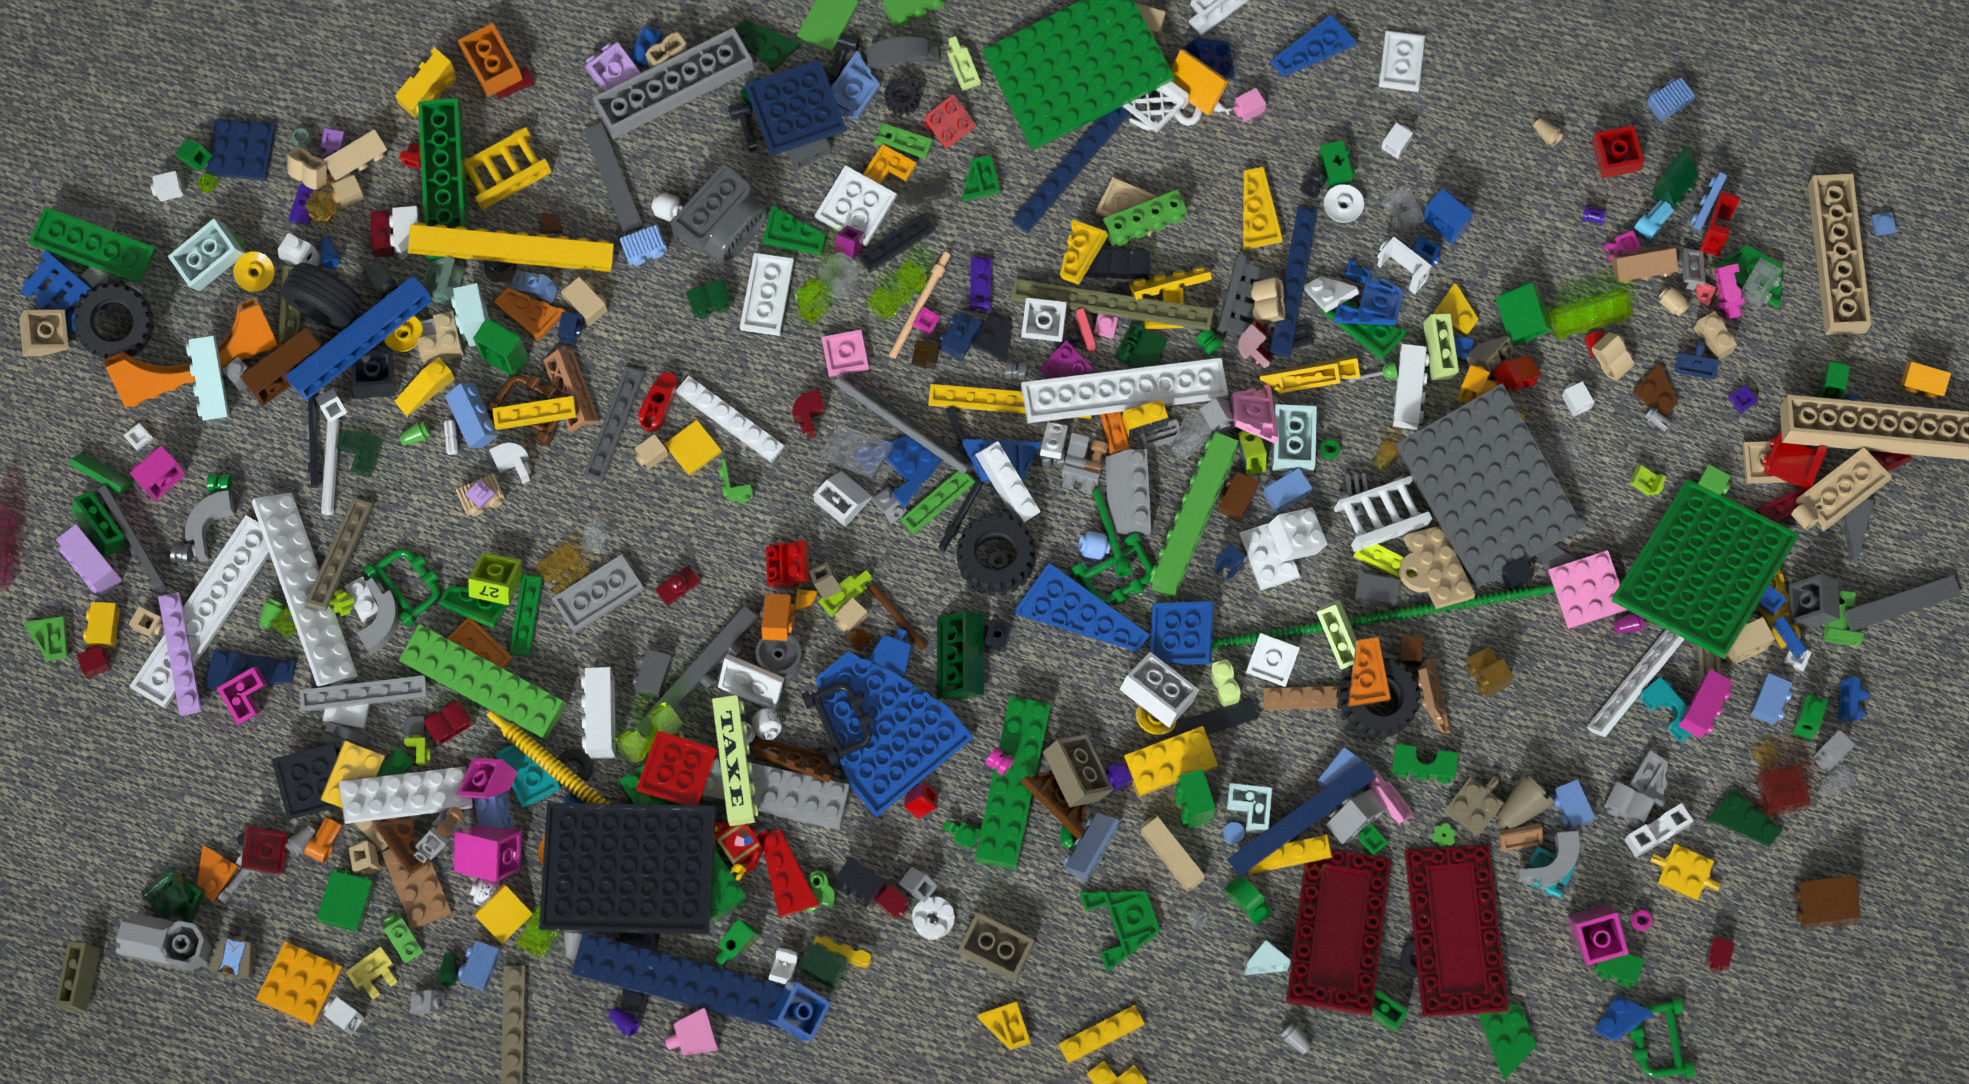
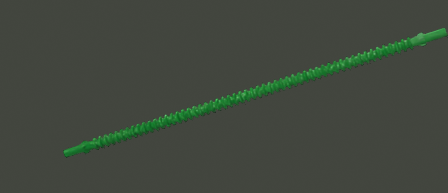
M1553 584L1545 586L1535 585L1531 588L1525 586L1524 589L1520 587L1518 590L1513 588L1512 591L1507 589L1506 592L1502 590L1501 593L1496 591L1495 594L1491 592L1489 595L1484 593L1483 596L1478 594L1473 599L1438 609L1430 602V605L1425 603L1424 606L1419 604L1418 607L1413 605L1412 608L1407 606L1406 609L1401 607L1400 610L1395 608L1394 611L1389 609L1388 612L1383 610V613L1377 611V614L1371 612V615L1365 613V616L1359 614V617L1353 615V618H1350V616L1347 618L1351 627L1355 626L1357 628L1358 625L1363 627L1364 624H1367V626L1370 623L1375 625L1376 622L1381 624V621L1387 623V620L1393 622V619L1398 621L1399 618L1404 620L1405 617L1410 619L1411 616L1416 618L1417 615L1422 617L1423 614L1428 616L1429 613L1434 615L1435 612L1438 614L1441 611L1446 613L1447 610L1452 612V609L1458 611V608L1464 610V607L1470 609V606L1475 608L1476 605L1481 607L1482 604L1487 606L1488 603L1493 605L1494 602L1499 604L1500 601L1503 603L1506 600L1511 602L1512 599L1517 601V598L1523 600V597H1526V599H1529L1530 596L1542 597V594L1554 593L1555 589ZM1318 621L1317 624L1312 622L1311 625L1306 623L1305 626L1300 624L1299 627L1294 625L1293 628L1288 626L1287 629L1282 627L1281 630L1279 628H1276L1275 631L1270 629L1269 632L1265 630L1263 634L1281 640L1282 637L1286 639L1288 636L1292 638L1294 635L1298 637L1300 634L1304 636V634L1310 635L1312 632L1314 635L1316 632L1321 634L1324 629L1321 622ZM1259 631L1257 634L1253 632L1251 635L1247 633L1246 636L1241 634L1240 637L1235 635L1234 638L1229 636L1228 639L1223 637L1222 640L1218 637L1216 641L1213 639L1212 650L1215 651L1216 648L1221 650L1222 647L1227 649L1228 646L1233 648L1234 645L1239 647L1240 644L1245 646L1246 643L1251 645L1252 642L1257 644L1262 632Z

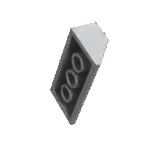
M1147 449L1125 450L1105 457L1108 513L1116 536L1132 535L1134 533L1150 535L1151 516Z

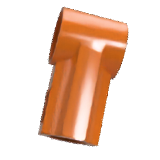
M325 818L316 836L312 837L307 843L304 853L325 863L329 858L327 855L330 856L332 852V845L342 826L331 819Z

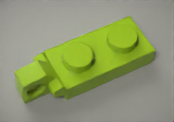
M867 570L859 576L856 574L850 575L840 583L842 591L826 599L822 597L818 601L819 604L833 618L851 598L856 599L867 589L865 585L872 580V576Z

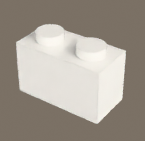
M338 997L326 1005V1012L323 1014L351 1036L365 1019Z

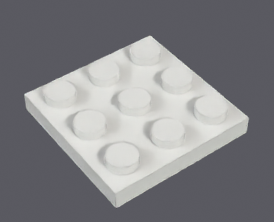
M845 165L815 214V218L838 231H841L846 225L863 231V245L867 247L895 201L897 194Z

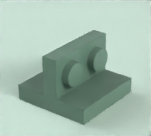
M446 256L428 263L422 286L428 291L432 300L445 306L453 307L451 296H454L453 288L460 286L464 269L453 265L455 259Z

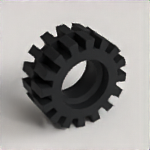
M902 77L898 78L897 82L893 79L892 84H887V88L884 90V100L888 110H892L894 115L899 113V116H903V113H906L907 116L910 111L912 113L915 112V108H918L920 103V91L917 84L914 85L912 80L909 82L908 78L902 81ZM905 91L910 95V98L905 103H899L894 98L896 93Z

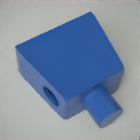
M897 628L893 638L884 635L868 660L882 668L893 671L905 679L912 651L911 645L905 643L908 632Z

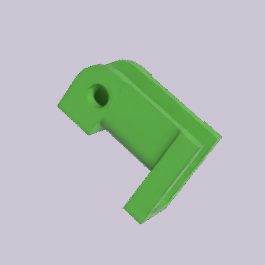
M1839 591L1840 619L1825 624L1823 641L1859 646L1863 642L1864 633L1848 631V623L1843 613L1855 607L1856 593Z

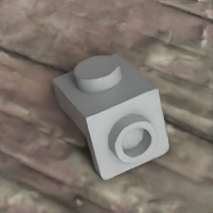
M888 487L872 498V500L892 524L905 515L907 510L893 497V491Z
M433 990L411 992V1014H444V993Z

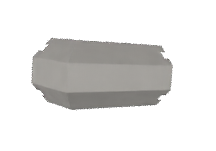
M127 912L126 915L129 918H123L116 938V943L120 944V949L116 948V953L120 956L187 971L197 969L209 963L213 946L203 931L195 924L183 921L174 922L133 912Z

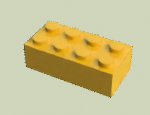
M1203 726L1129 753L1123 757V761H1126L1133 777L1132 784L1137 797L1177 783L1179 775L1203 769L1205 773L1216 769L1218 766Z

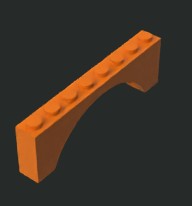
M257 296L237 305L233 326L225 339L217 346L221 368L226 367L237 357L240 360L251 359L256 354L262 351H270L278 345ZM120 352L104 359L105 367L125 408L137 406L146 399H154L163 392L173 391L179 388L180 385L196 381L195 376H192L190 372V364H193L192 361L173 366L152 365L136 360L125 352Z

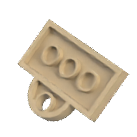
M1441 526L1404 536L1403 540L1410 554L1403 559L1399 568V575L1405 586L1417 592L1428 591L1436 609L1474 598L1475 593ZM1412 571L1415 573L1416 577L1410 578L1407 576L1406 572Z

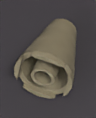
M1525 772L1496 815L1499 818L1496 822L1504 830L1507 828H1517L1553 806L1555 802Z

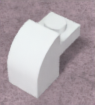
M503 443L489 449L500 473L515 467L523 484L530 481L528 474L531 473V470L526 462L530 459L523 447L515 443Z

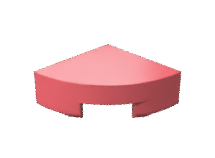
M1705 283L1704 285L1697 284L1695 287L1698 299L1706 306L1710 305L1716 286Z

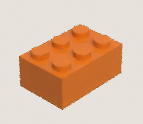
M493 23L457 40L464 57L487 97L523 80L517 64Z

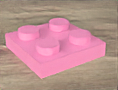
M861 330L822 337L829 377L869 370Z

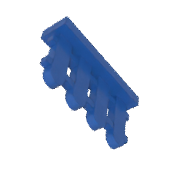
M45 250L41 254V257L45 260L44 263L41 264L39 262L36 265L39 269L29 280L27 278L24 279L25 285L22 287V293L27 297H32L35 293L38 294L39 297L36 300V305L41 309L52 306L53 310H65V318L68 320L66 322L67 332L73 334L75 333V325H73L75 313L70 316L68 312L91 287L54 255ZM55 270L59 272L57 276L53 274ZM50 277L53 281L42 292L40 290L41 286ZM69 282L73 284L71 288L67 286ZM64 289L67 293L59 301V303L56 304L54 300ZM110 303L103 305L101 308L105 309Z

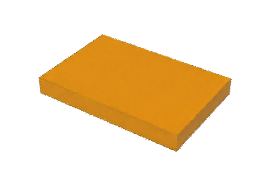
M1182 49L1171 68L1175 80L1172 82L1189 94L1188 102L1205 114L1212 115L1229 81Z

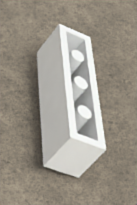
M1402 344L1393 427L1417 429L1419 423H1423L1424 411H1420L1421 404L1425 403L1426 392H1422V387L1427 383V373H1424V366H1428L1429 354H1426V347L1407 344Z
M998 441L975 454L1013 519H1018L1021 524L1040 513L1039 508Z

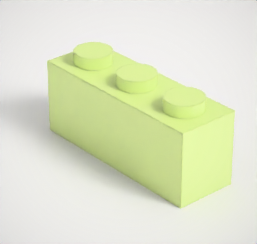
M1431 314L1423 322L1431 379L1451 380L1459 372L1451 315Z
M1339 599L1321 606L1317 611V615L1340 669H1343L1354 663L1357 639Z

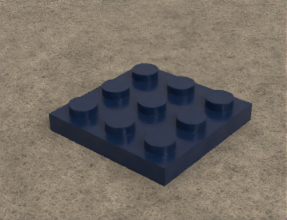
M216 118L210 147L212 157L209 159L206 169L207 176L266 181L276 128L275 124Z

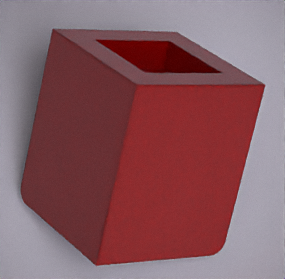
M409 143L407 151H401L400 160L403 165L421 169L420 145Z
M924 781L906 793L904 807L919 819L936 809L939 794Z

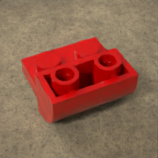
M802 539L788 544L780 542L766 546L768 587L795 588L799 587V583L809 581L808 541Z

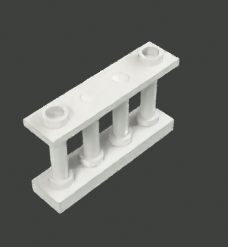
M1192 0L1190 5L1198 14L1191 18L1189 23L1202 36L1249 0Z
M1401 476L1386 485L1351 497L1345 495L1338 499L1334 511L1345 510L1356 533V538L1351 544L1354 552L1428 526L1432 520L1429 511L1423 514L1418 512L1407 490V487L1413 480L1412 476L1406 478ZM1400 492L1411 515L1410 518L1403 520V518L1399 517L1389 496L1390 493ZM1381 497L1393 521L1391 525L1386 527L1382 525L1370 500ZM1363 503L1375 528L1373 531L1367 533V531L1363 530L1353 506Z

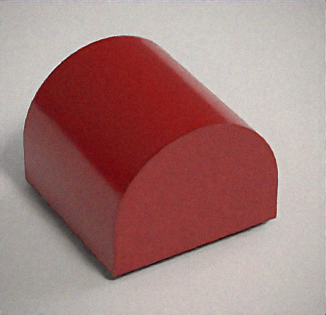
M1604 331L1593 332L1584 339L1591 358L1595 357L1592 347L1605 336Z

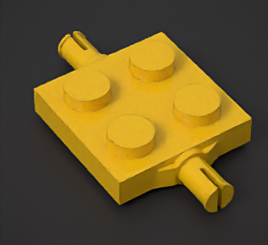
M1676 844L1673 845L1670 854L1666 858L1653 853L1650 862L1662 866L1658 884L1694 900H1698L1701 891L1706 886L1716 891L1719 890L1721 883L1709 878L1710 870L1714 863L1713 860Z

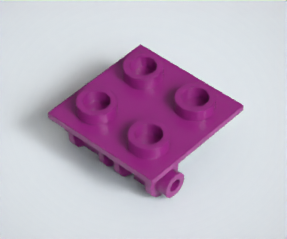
M1066 340L1039 370L1048 379L1092 374L1093 367Z

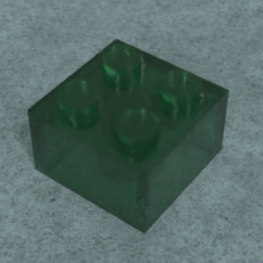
M817 942L815 945L809 943L798 964L801 974L836 991H839L850 970L849 963L846 960L847 957L838 952L832 954L827 951V947Z

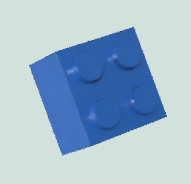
M1441 189L1426 206L1422 221L1454 245L1469 229L1473 213L1467 205L1458 202L1452 193Z
M787 982L768 1021L802 1041H812L831 1002L798 982Z

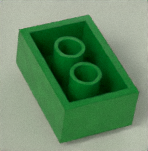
M486 318L473 337L481 359L510 376L518 375L528 360L526 349L523 346L524 343L520 338L521 336L514 330L508 331L504 329V326L497 320L491 321Z
M1203 769L1179 775L1177 783H1175V793H1173L1176 805L1180 804L1181 806L1180 818L1183 825L1187 824L1189 830L1212 823L1216 808Z

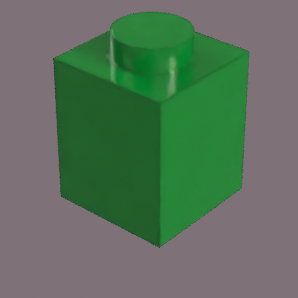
M188 139L183 142L175 153V156L187 167L201 171L212 157L201 144Z

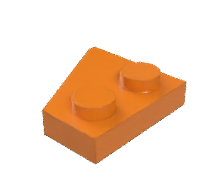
M204 845L201 853L197 885L206 890L204 896L215 903L239 867Z

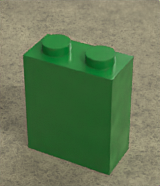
M1531 282L1523 283L1519 286L1520 288L1515 290H1506L1501 293V296L1496 297L1507 336L1510 337L1511 343L1516 346L1553 331L1540 288Z
M338 869V872L331 870L316 920L322 924L360 933L375 884L371 881V877L359 874L356 877L350 875L351 872L343 869Z

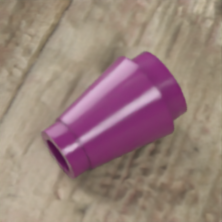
M1632 612L1613 622L1616 634L1641 631L1642 628H1645L1643 617Z

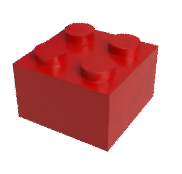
M1634 125L1595 133L1592 146L1601 178L1641 171L1644 158Z

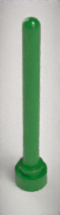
M1095 488L1093 495L1117 561L1115 563L1116 574L1118 577L1128 576L1133 572L1131 563L1124 559L1102 493L1099 488Z

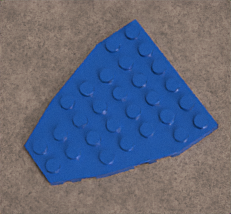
M845 653L816 677L818 691L836 683L850 685L856 695L861 694L865 704L861 706L864 714L868 712L873 724L869 725L872 732L869 744L856 752L839 758L849 786L875 818L974 738L946 704L934 699L928 693L918 689L893 671L873 664L871 661L862 659L853 653ZM838 691L821 699L842 748L860 741L864 734L847 694L844 691Z

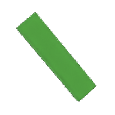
M956 471L905 514L900 521L915 535L971 488L975 481L968 473L963 474L960 471Z

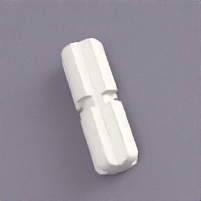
M447 420L444 422L446 451L448 455H455L458 453L456 423L454 420Z

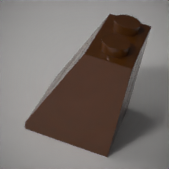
M1856 875L1804 881L1796 885V888L1793 890L1794 901H1798L1796 920L1800 922L1801 928L1852 926L1861 918Z

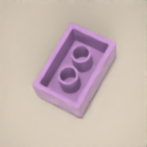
M76 524L56 539L60 544L58 550L94 593L98 591L104 596L122 582L121 578Z

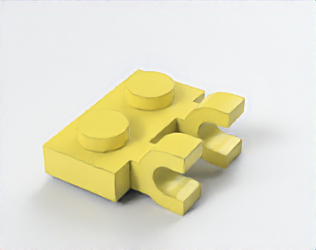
M381 947L346 971L358 990L364 987L373 1000L380 993L371 981L382 974L391 987L398 982L389 970L394 964Z

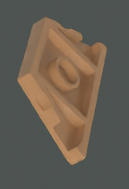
M1433 656L1425 658L1418 670L1419 677H1417L1418 685L1424 694V697H1422L1423 706L1429 712L1442 735L1451 734L1435 659Z

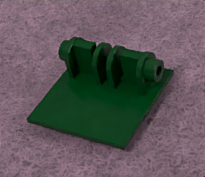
M1137 322V324L1131 323L1114 358L1135 368L1155 366L1168 339L1144 329V324Z

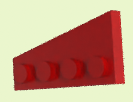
M779 829L762 836L761 842L779 917L821 906L809 882H807L783 831Z

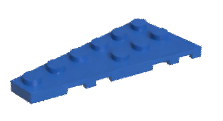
M1050 563L1013 612L1015 615L1135 652H1139L1150 637L1147 632Z

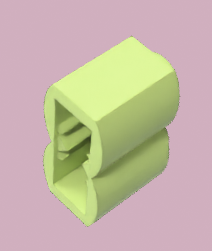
M1227 659L1213 663L1211 669V679L1216 688H1218V700L1223 707L1239 703L1240 688L1233 679V667Z

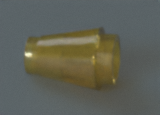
M1385 439L1384 443L1380 444L1372 464L1375 468L1383 471L1399 454L1394 445L1395 443Z

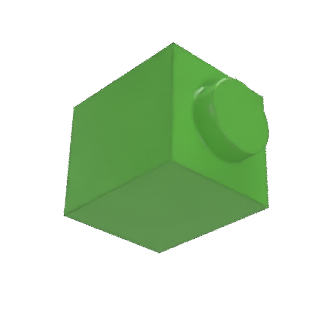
M1709 464L1698 484L1719 495L1721 493L1725 495L1731 486L1728 483L1731 476Z

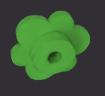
M1443 823L1441 827L1435 826L1431 838L1434 842H1438L1440 847L1445 845L1451 846L1455 842L1454 836L1456 832L1451 829L1448 823Z

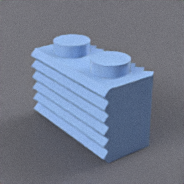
M658 225L620 238L629 265H641L646 259L651 257L654 259L660 258L667 252Z

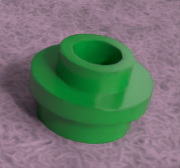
M1327 439L1320 445V454L1325 459H1335L1340 453V445L1335 440ZM1332 447L1334 451L1329 453L1326 451V448Z

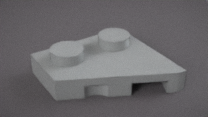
M1651 750L1648 751L1627 786L1655 800L1654 804L1663 808L1665 806L1664 789L1667 782L1665 775L1668 762Z

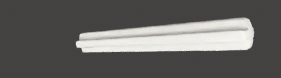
M335 419L330 423L327 420L321 513L324 515H333L339 419Z

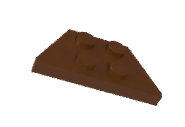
M1052 770L1040 772L1031 777L1029 775L1025 776L1020 781L1077 839L1084 834V830L1081 827L1082 822L1085 820L1084 809L1086 804L1069 807Z

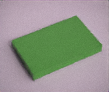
M815 0L797 34V38L833 53L838 44L839 35L844 33L859 5L858 1Z

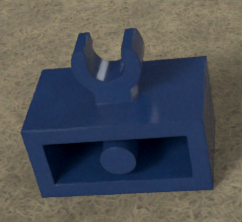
M960 311L958 316H953L949 324L951 326L950 329L942 334L939 342L942 351L962 361L981 330L982 321Z

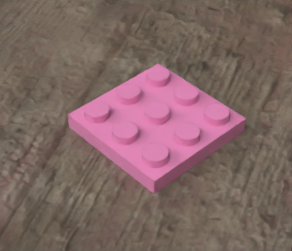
M1608 550L1548 570L1568 629L1627 611V609L1611 602L1620 584Z

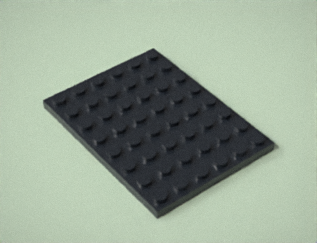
M547 803L539 930L710 935L716 806Z

